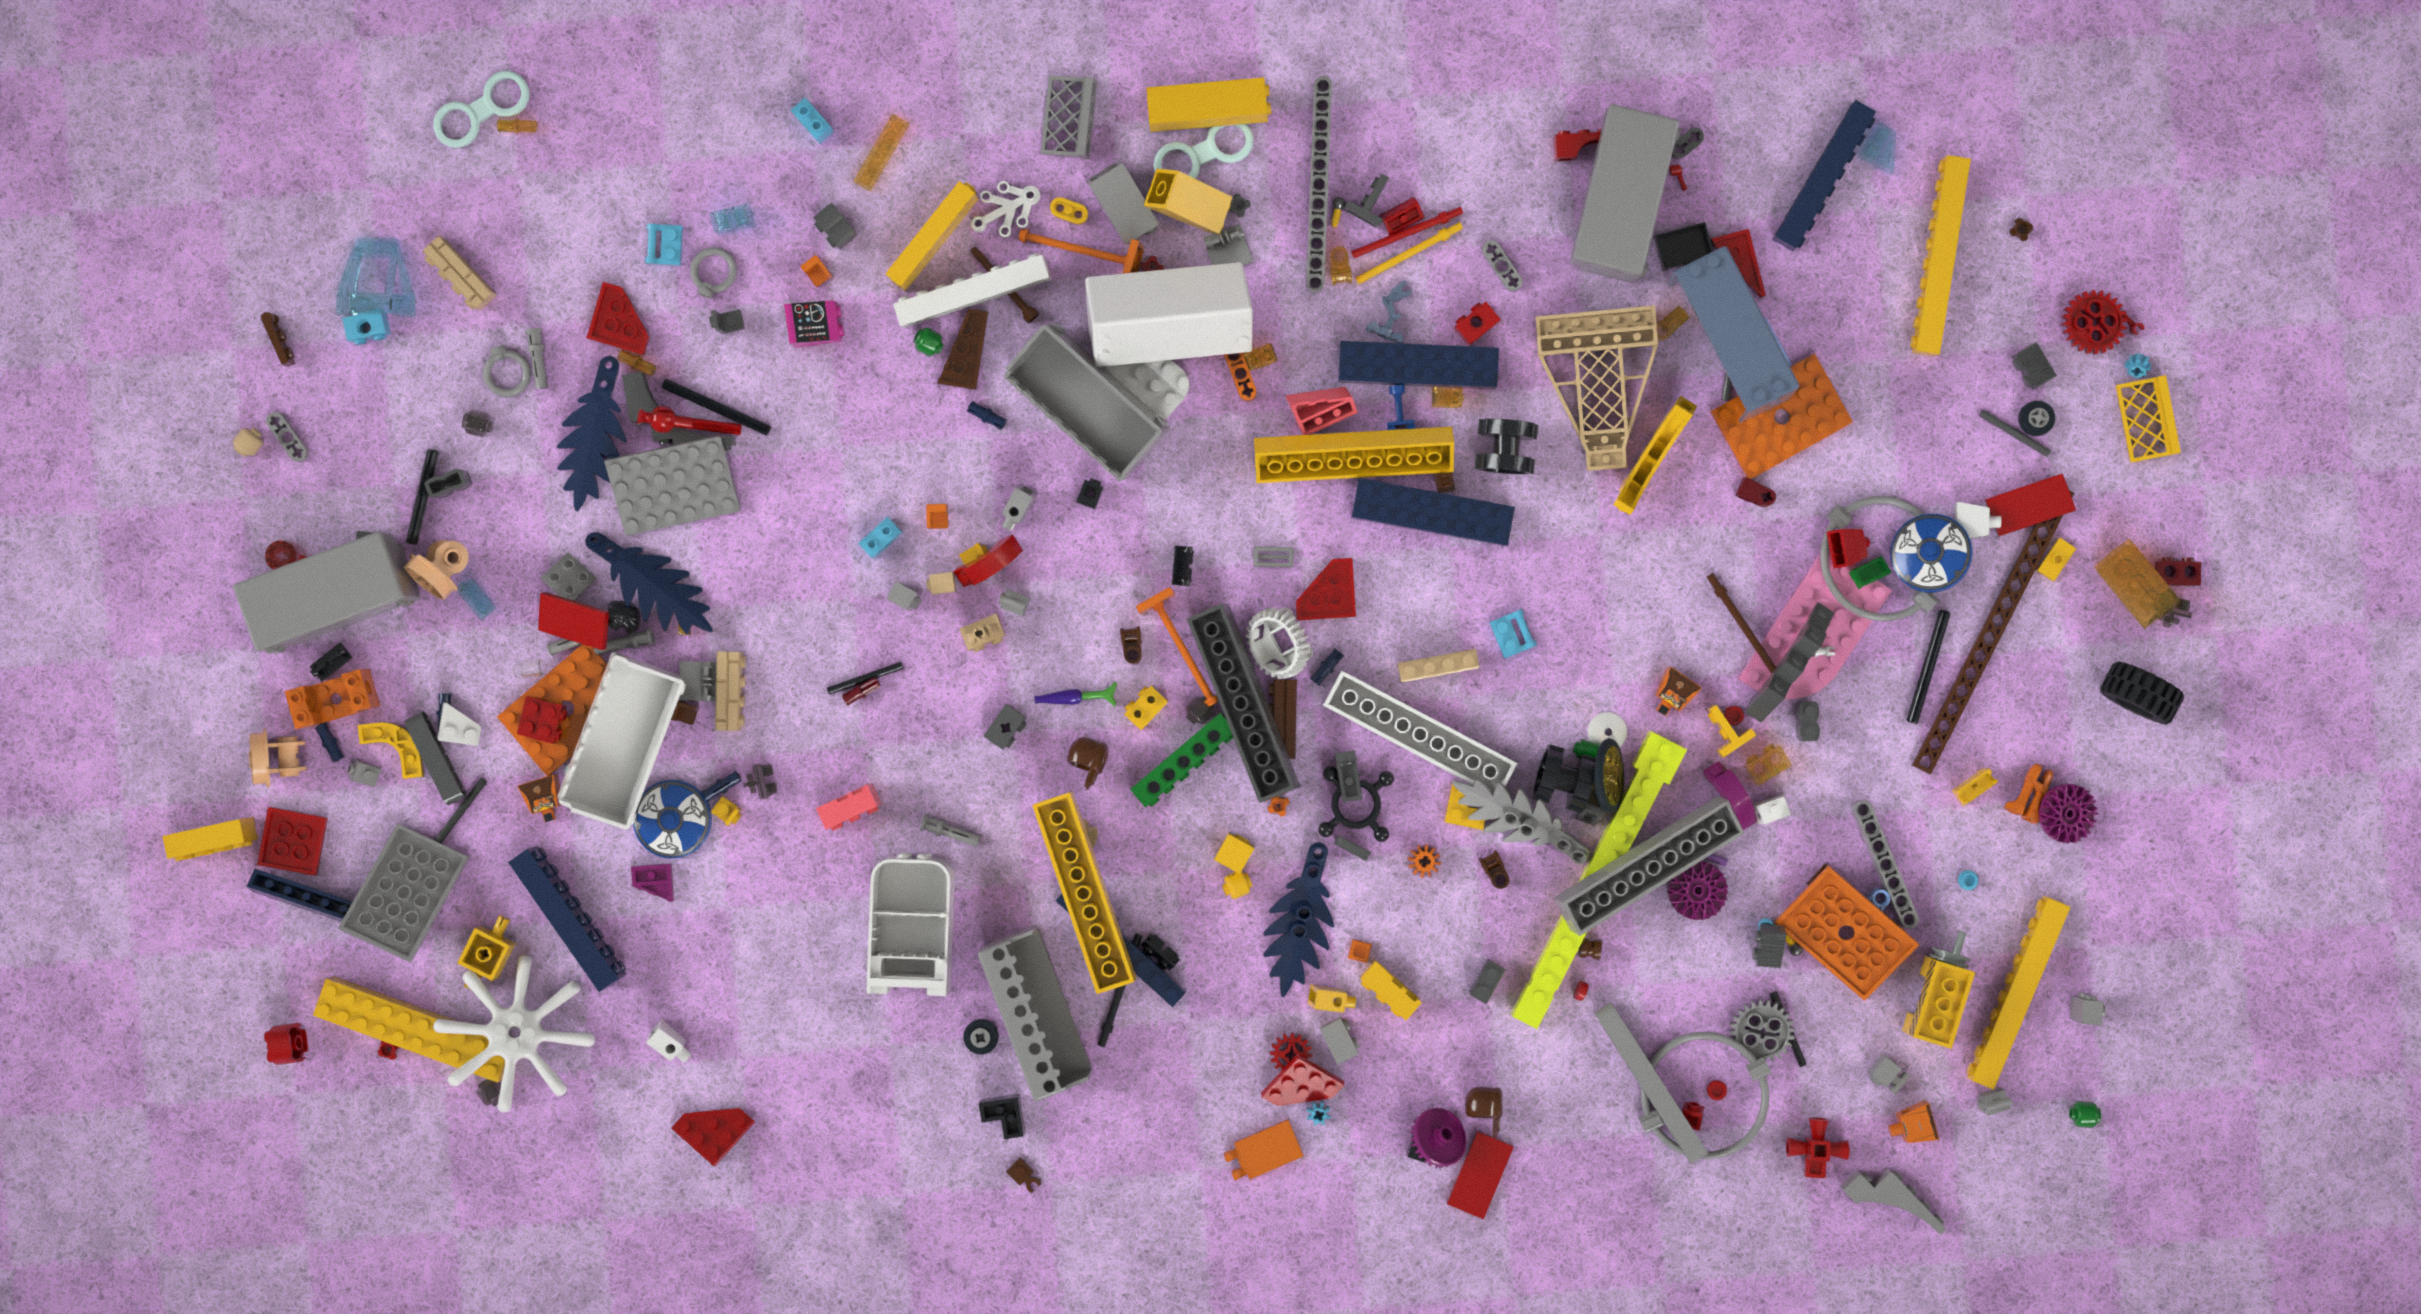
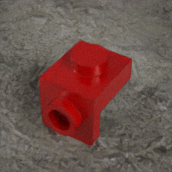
M1685 1102L1682 1108L1683 1115L1692 1129L1700 1131L1705 1106H1701L1697 1102Z

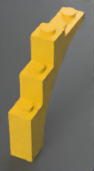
M1681 395L1659 424L1652 439L1641 452L1636 464L1622 482L1618 496L1613 504L1620 511L1631 515L1660 463L1693 416L1697 405Z

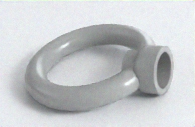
M710 247L700 251L694 257L690 267L692 281L699 288L697 294L712 299L714 293L723 292L733 284L737 275V265L735 259L728 251L718 247ZM711 255L723 257L729 265L728 277L723 283L715 286L703 282L698 274V267L701 261Z
M505 345L490 349L491 356L486 361L483 369V377L487 387L493 393L502 397H513L523 392L528 386L531 377L530 366L527 360L515 351L506 350ZM512 358L520 364L523 377L516 387L503 389L494 383L491 377V370L496 361Z

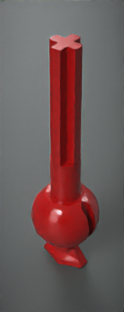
M658 406L652 412L640 409L637 416V424L650 423L651 427L659 433H667L673 427L740 435L742 428L741 424L678 416L667 406Z

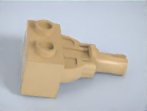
M998 614L960 628L968 651L973 650L974 653L985 649L984 645L990 642L992 645L1002 642V637L1006 636Z

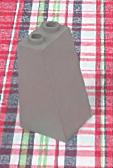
M1118 160L1086 180L1087 185L1125 245L1130 244L1131 239L1140 241L1139 237L1143 234L1149 235L1157 230L1156 226L1159 225V222L1151 209L1144 206V197L1121 161Z

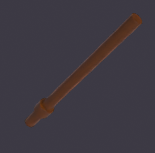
M1711 573L1707 576V579L1715 589L1714 593L1718 598H1721L1772 674L1776 669L1775 664L1728 596L1725 586L1721 585L1715 575Z

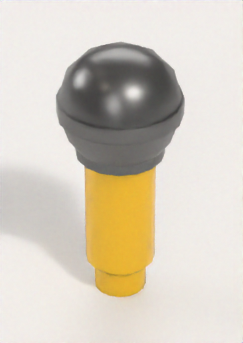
M1336 197L1332 202L1334 208L1331 220L1332 227H1337L1341 211L1346 206V201L1342 197Z
M1787 934L1785 941L1789 945L1790 954L1793 956L1801 955L1803 947Z

